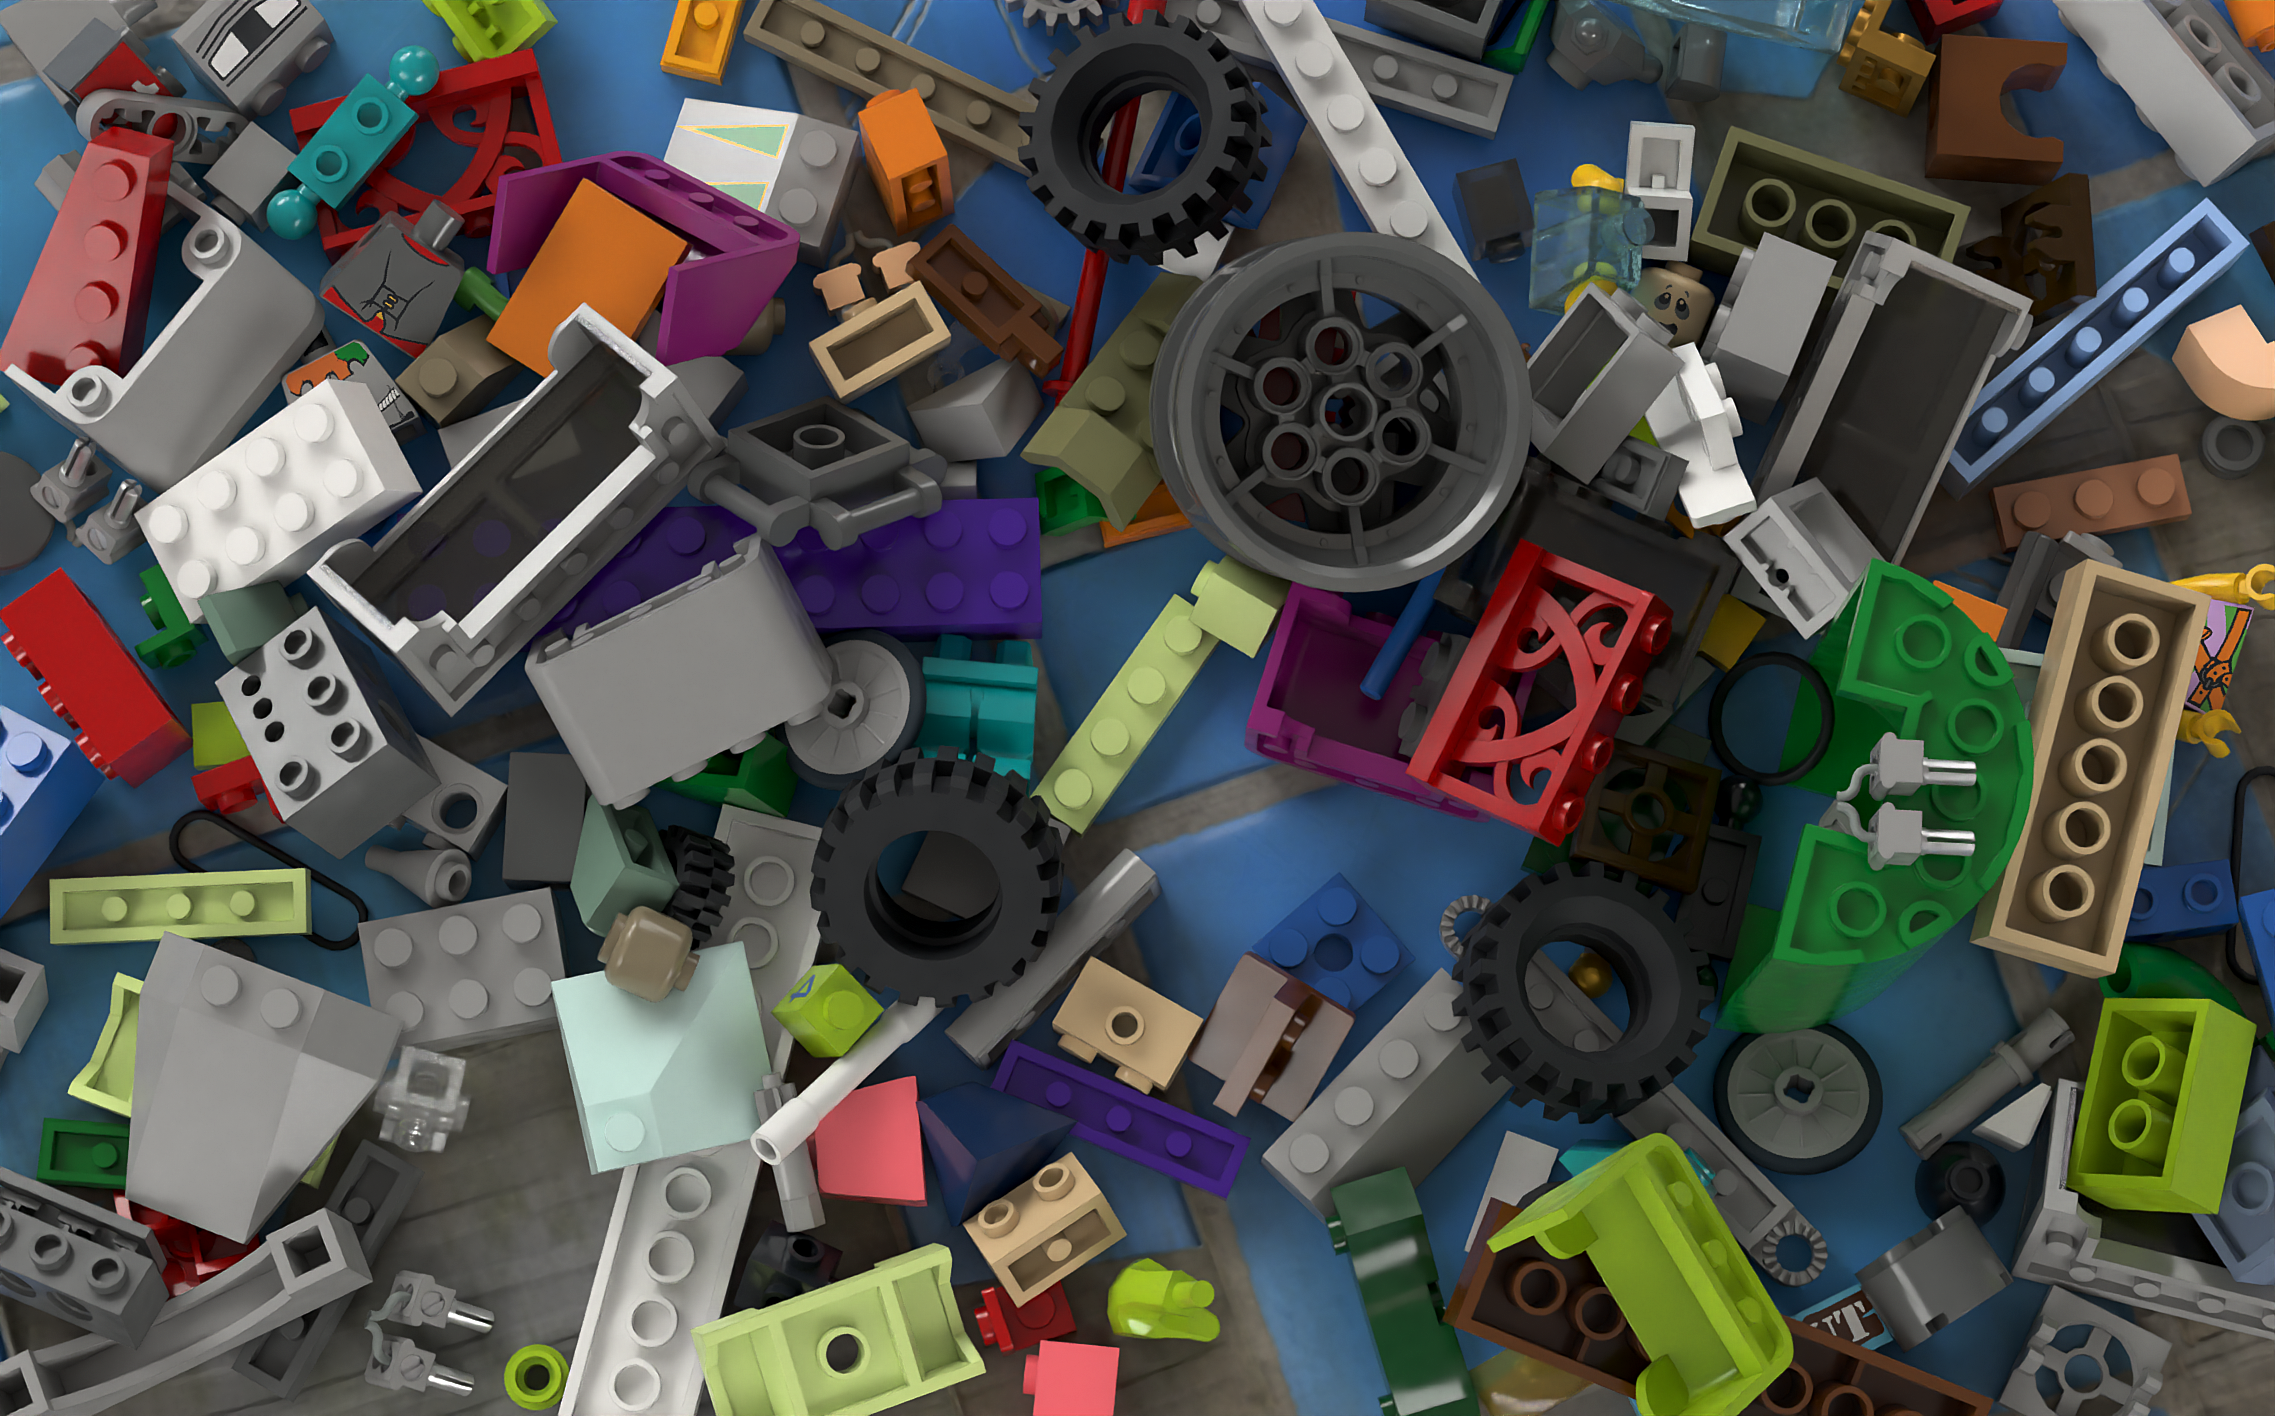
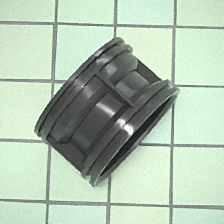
M1358 231L1330 233L1275 242L1233 260L1214 273L1187 300L1173 320L1155 362L1149 398L1150 434L1158 467L1172 498L1197 531L1216 548L1234 560L1255 570L1309 587L1340 592L1380 591L1406 585L1443 569L1475 545L1496 522L1519 482L1527 459L1533 417L1532 390L1521 345L1502 309L1482 284L1448 257L1425 245L1397 236ZM1351 291L1378 298L1400 312L1371 328H1366L1361 322ZM1280 305V334L1277 340L1270 341L1246 335L1260 319ZM1328 327L1337 330L1344 342V351L1340 359L1330 365L1323 363L1317 357L1314 349L1318 334ZM1388 352L1394 354L1403 366L1401 381L1390 390L1381 387L1374 375L1377 360ZM1276 367H1281L1291 376L1293 389L1288 400L1282 404L1275 405L1266 398L1263 391V381L1269 371ZM1442 368L1449 392V422L1424 406L1420 401L1422 391ZM1327 399L1343 400L1344 405L1338 411L1339 417L1342 419L1340 424L1326 422L1325 405ZM1220 405L1238 415L1243 422L1240 430L1225 445L1220 427ZM1399 417L1409 426L1411 439L1404 451L1399 454H1392L1384 446L1382 434L1387 423ZM1289 432L1298 439L1301 445V455L1294 466L1288 469H1280L1271 457V447L1273 441L1279 435ZM1349 457L1359 467L1360 480L1356 488L1351 492L1341 494L1333 487L1331 471L1340 459ZM1387 480L1422 487L1403 507L1380 520L1382 487ZM1292 493H1297L1302 502L1309 530L1279 518L1265 507Z

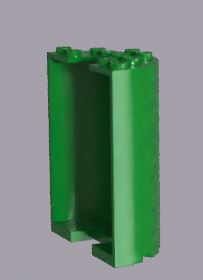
M1872 557L1805 660L1820 673L1829 687L1835 709L1834 732L1827 752L1816 767L1802 778L1785 786L1836 799L1837 791L1842 792L1850 787L1852 775L1856 769L1862 765L1870 764V752L1885 733L1892 732L1896 735L1897 739L1924 741L1923 757L1938 760L1973 761L1977 768V771L1972 773L1977 775L1975 784L1973 786L1926 784L1921 785L1912 796L1886 795L1883 800L1876 801L1869 794L1870 774L1862 779L1858 794L1851 800L1845 801V803H1849L1856 809L1860 817L1861 827L1866 832L1869 829V820L1886 802L1892 803L1895 806V810L1922 811V827H1926V829L1972 831L1976 841L1966 844H1975L1974 853L1971 856L1919 855L1911 865L1885 864L1882 869L1876 871L1868 863L1867 842H1863L1853 835L1806 823L1801 831L1782 911L1746 903L1734 957L1728 966L1714 1028L1756 1034L1788 1033L1814 1028L1860 1009L1882 994L1975 907L2001 875L2021 837L2029 812L2033 789L2034 749L2030 721L2026 720L2023 705L2013 681L2015 675L1989 633H1983L1961 609L1952 602L1955 599L1928 580L1900 566ZM1802 674L1777 772L1790 769L1805 759L1815 746L1820 734L1822 722L1821 704L1815 689Z

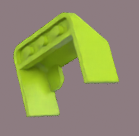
M1653 1133L1627 1145L1544 1194L1486 1241L1493 1253L1533 1235L1550 1255L1558 1259H1569L1582 1253L1584 1250L1587 1252L1652 1361L1641 1372L1636 1382V1404L1642 1416H1737L1782 1374L1792 1362L1794 1353L1793 1340L1785 1321L1682 1149L1672 1138L1663 1133Z

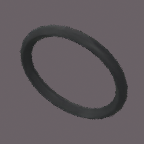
M1770 651L1757 653L1741 660L1727 671L1717 685L1711 699L1708 723L1714 750L1724 766L1732 773L1747 776L1754 780L1757 785L1768 787L1786 785L1802 778L1816 767L1827 752L1833 737L1835 709L1827 683L1820 673L1807 661L1790 653ZM1765 665H1783L1798 671L1808 679L1815 689L1821 704L1822 722L1820 734L1813 749L1796 766L1783 772H1757L1744 766L1728 748L1722 732L1721 718L1723 705L1730 689L1748 671Z

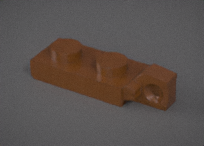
M950 223L907 262L905 272L916 282L920 280L924 289L995 355L999 354L1008 363H1011L1017 357L1023 366L1041 380L1060 364L1064 348L1046 332L1050 323L1041 313L1043 305L954 224Z

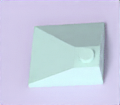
M743 941L692 951L700 955V959L686 990L683 992L672 987L667 997L657 1003L647 1001L610 984L605 977L604 970L550 982L592 1175L750 1140L751 1135L761 1127L753 1092L764 1089L761 1077L772 1074Z

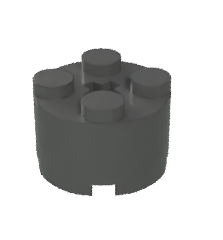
M1961 1205L1945 1213L1911 1238L1905 1239L1854 1274L1861 1284L1860 1289L1903 1353L1914 1348L1934 1333L2014 1282V1279L1970 1215L1965 1213Z

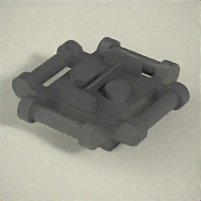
M826 395L728 430V438L719 435L726 447L714 459L697 465L691 472L687 483L688 492L691 496L708 505L719 504L757 527L758 535L776 547L787 545L796 536L798 529L810 525L819 531L824 544L829 549L836 551L854 544L858 535L910 515L922 518L938 512L942 506V494L938 486L943 482L948 467L947 461L943 456L928 448L918 450L912 447L909 441L877 424L873 416L858 408L851 409ZM740 483L750 489V493L737 486V484Z

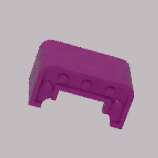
M1292 581L1247 722L1244 742L1246 749L1279 763L1468 821L1489 822L1491 816L1453 799H1447L1429 791L1408 776L1405 771L1412 758L1398 753L1403 741L1398 736L1401 715L1404 709H1407L1412 702H1415V699L1410 698L1409 694L1413 685L1421 686L1423 677L1418 673L1421 662L1424 661L1430 646L1436 641L1440 643L1443 632L1429 630L1426 633V637L1419 635L1383 698L1374 700L1361 692L1360 685L1398 619L1378 612H1366L1365 618L1353 615L1352 604L1342 598L1344 592L1309 587ZM1527 644L1523 650L1526 654H1528L1530 649ZM1537 670L1512 672L1505 686V689L1513 696L1519 707L1521 721ZM1494 709L1485 729H1491L1498 724L1501 727L1498 740H1502L1505 729L1504 712L1502 709ZM1466 766L1460 781L1494 795L1493 780L1495 767Z

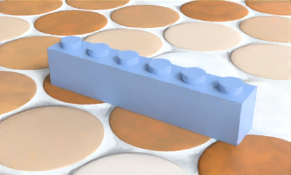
M2206 197L2097 290V297L2077 307L1980 390L1938 482L1956 502L1959 501L2229 270L2250 243Z

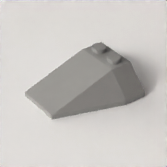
M164 931L140 991L125 1199L248 1245L381 1083L405 1021L208 945Z

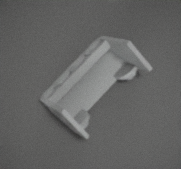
M170 180L166 197L193 226L184 239L182 259L186 267L203 282L128 374L122 379L106 367L97 365L87 366L73 373L55 394L13 363L4 372L48 416L76 436L90 438V443L95 442L97 451L160 495L226 449L279 384L281 378L288 373L322 330L325 320V312L321 302L308 287L235 224Z

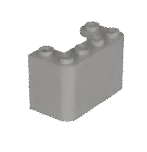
M757 532L734 543L733 548L737 555L724 560L719 564V568L714 560L703 566L701 575L592 628L586 622L576 627L572 640H568L564 630L560 627L532 642L524 669L599 805L613 803L617 810L632 806L650 793L649 786L670 776L674 782L688 779L708 765L707 758L728 748L732 754L744 752L760 743L766 737V730L784 721H788L790 726L802 724L824 710L825 707L822 700L829 694L831 689L834 663L771 544L762 539Z

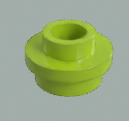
M542 1344L529 1345L518 1350L508 1361L504 1373L505 1388L510 1398L519 1406L533 1411L546 1410L562 1400L570 1368L566 1359L554 1348ZM535 1366H545L550 1374L549 1383L541 1390H532L527 1384V1374Z

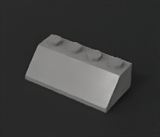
M2052 0L2059 9L2058 16L2062 24L2072 34L2083 38L2096 54L2097 64L2101 72L2110 81L2122 86L2135 102L2136 112L2140 120L2149 129L2162 135L2175 151V160L2180 169L2191 179L2199 181L2204 188L2229 177L2275 143V80L2248 47H2244L2239 36L2209 0Z
M1442 967L1262 1155L1260 1164L1325 1226L1324 1218L1336 1215L1330 1188L1405 1166L1415 1190L1513 1086L1503 1076H1500L1491 1084L1482 1076L1481 1072L1491 1062L1481 1047L1468 1053L1466 1052L1461 1038L1472 1030L1469 1016L1453 1017L1451 1004L1454 999L1463 993V987L1457 981L1451 980L1452 977Z

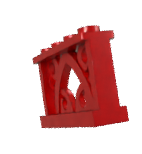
M533 48L440 71L437 83L429 92L418 96L410 95L404 103L420 117L365 180L364 183L371 189L359 197L356 204V214L358 216L365 208L374 207L380 211V220L389 211L400 214V207L413 213L403 218L416 225L431 202L436 199L455 210L465 220V223L455 236L463 234L467 238L490 236L499 176L507 175L512 170L526 171L518 159L509 155H502L505 147H523L531 150L541 158L543 167L564 162L541 70ZM348 95L289 110L300 152ZM529 95L539 136L526 132L510 131L513 99ZM475 110L477 114L476 119L469 124L473 128L485 127L484 132H469L458 129L454 126L455 115ZM431 120L439 132L450 141L465 147L478 148L463 175L442 197L416 189L387 172L397 166L409 153L415 140L416 124ZM485 186H487L491 194L478 197ZM323 199L316 206L318 213L317 222L323 249L333 266L375 224L350 229L340 221L339 212Z
M1520 539L1405 773L1429 791L1447 799H1453L1559 847L1566 834L1571 833L1581 821L1585 809L1584 797L1595 775L1601 773L1606 768L1614 750L1613 738L1624 716L1630 714L1635 709L1643 691L1642 679L1653 656L1660 654L1670 639L1672 632L1671 620L1674 611L1656 594L1618 581L1547 552L1541 546ZM1558 580L1591 593V595L1579 603L1571 614L1551 596ZM1607 607L1622 608L1628 616V620L1613 648L1605 647L1603 643L1604 635L1611 628L1615 627L1612 623L1601 622L1595 624L1585 634L1580 629L1595 612ZM1551 630L1554 632L1552 638L1538 651L1531 654L1523 652L1533 631L1538 632V641L1541 644L1546 641ZM1564 650L1573 674L1576 708L1550 725L1521 735L1522 723L1519 707L1513 696L1505 689L1512 672H1529L1540 669L1552 662ZM1598 667L1604 668L1601 675L1599 674ZM1494 709H1502L1504 712L1505 729L1502 740H1498L1501 732V727L1498 724L1491 729H1485ZM1564 749L1562 754L1558 753L1557 751ZM1521 764L1522 779L1533 790L1534 778L1540 771L1549 770L1552 772L1538 803L1523 805L1517 803L1514 799L1510 787L1513 765ZM1466 766L1495 767L1493 780L1494 795L1460 781Z

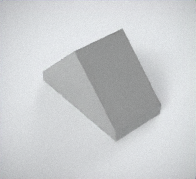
M1016 357L1011 363L1001 358L907 406L906 409L924 447L943 456L947 462L1007 456L1045 405L1029 370Z

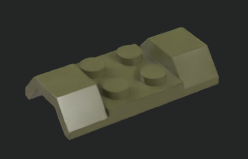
M1160 272L1019 455L1031 464L1058 467L1099 498L1110 524L1121 533L1162 480L1150 434V386L1160 347L1173 320L1187 300L1204 283L1197 276ZM1253 328L1246 334L1247 336L1256 337Z

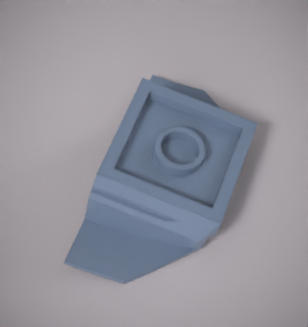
M2257 1045L2251 1052L2218 1214H2191L2236 1282L2275 1286V1065L2261 1045Z

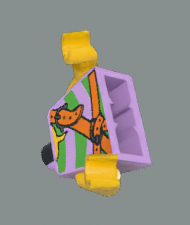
M2257 565L2247 575L2244 573L2204 574L2167 582L2212 596L2176 740L2190 744H2198L2202 741L2209 753L2216 758L2228 756L2230 750L2225 742L2214 738L2215 735L2223 730L2241 733V729L2232 715L2225 710H2221L2254 611V608L2245 604L2252 598L2264 609L2275 610V594H2262L2264 585L2271 580H2275V567L2273 565Z

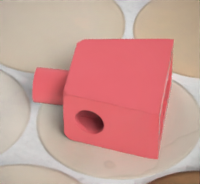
M916 1076L903 1077L851 1091L819 1122L816 1130L806 1138L813 1170H818L819 1192L823 1198L914 1207L928 1206L922 1124L915 1103L920 1100L919 1083Z

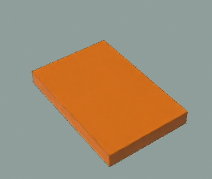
M583 177L487 336L486 341L539 375L547 378L555 370L548 359V346L552 334L560 323L565 321L585 302L635 342L666 291L669 267L682 264L693 245ZM619 367L583 403L595 408Z

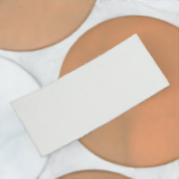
M1507 1130L1464 1251L1470 1252L1490 1198L1493 1197L1516 1206L1523 1195L1547 1183L1559 1149Z

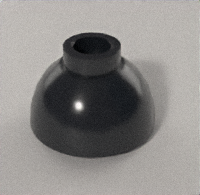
M1950 1141L1944 1143L1929 1159L1921 1161L1915 1176V1193L1921 1209L1932 1221H1935L1956 1206L1961 1205L1965 1213L1970 1215L1978 1228L1992 1220L2000 1210L2006 1194V1178L2001 1164L1988 1149L1969 1141Z

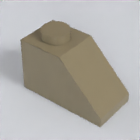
M486 313L439 336L394 380L415 410L436 430L477 416L527 367L486 341L487 336L496 323Z

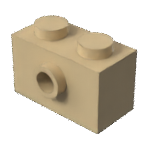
M919 280L880 303H877L875 298L871 297L853 306L841 315L844 320L843 324L808 344L809 354L835 399L846 405L949 347L951 334Z
M1090 956L1054 1018L1052 1027L1053 1032L1062 1036L1057 1045L1067 1053L1088 1064H1091L1095 1056L1118 1068L1114 1078L1125 1086L1146 1095L1154 1088L1165 1095L1204 1024V1019L1095 957Z

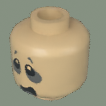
M1667 260L1664 269L1652 266L1643 268L1639 272V280L1633 286L1630 295L1648 309L1647 314L1674 335L1667 344L1671 349L1692 342L1697 346L1715 304L1714 294L1709 288L1699 283L1703 271L1679 261Z

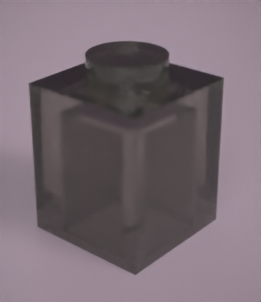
M1516 158L1455 174L1452 196L1472 262L1489 258L1490 263L1498 264L1514 260L1525 254V248L1531 247L1537 227Z

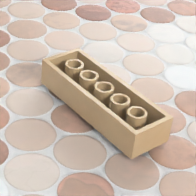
M2086 559L2066 571L2027 719L2030 721L2034 749V780L2029 812L2021 837L2010 861L1995 884L1979 902L1969 940L1970 943L2091 979L2115 974L2212 599L2211 595L2091 559Z

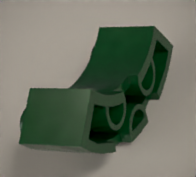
M1403 1166L1330 1188L1336 1215L1324 1218L1335 1255L1338 1256L1346 1253L1365 1322L1388 1393L1387 1395L1377 1397L1382 1416H1481L1477 1395L1454 1327L1443 1321L1446 1308L1437 1282L1439 1281V1276L1423 1213L1406 1167Z

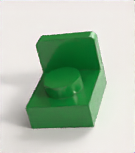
M1050 467L1035 474L1037 498H1039L1041 535L1061 537L1099 521L1110 522L1099 498L1058 467ZM1137 513L1134 515L1131 521L1136 519Z
M158 563L139 573L148 593L140 596L139 599L157 631L164 627L167 629L137 644L134 649L139 659L150 669H156L161 666L163 670H169L191 660L197 654L195 648L209 641L201 624H190L164 571Z

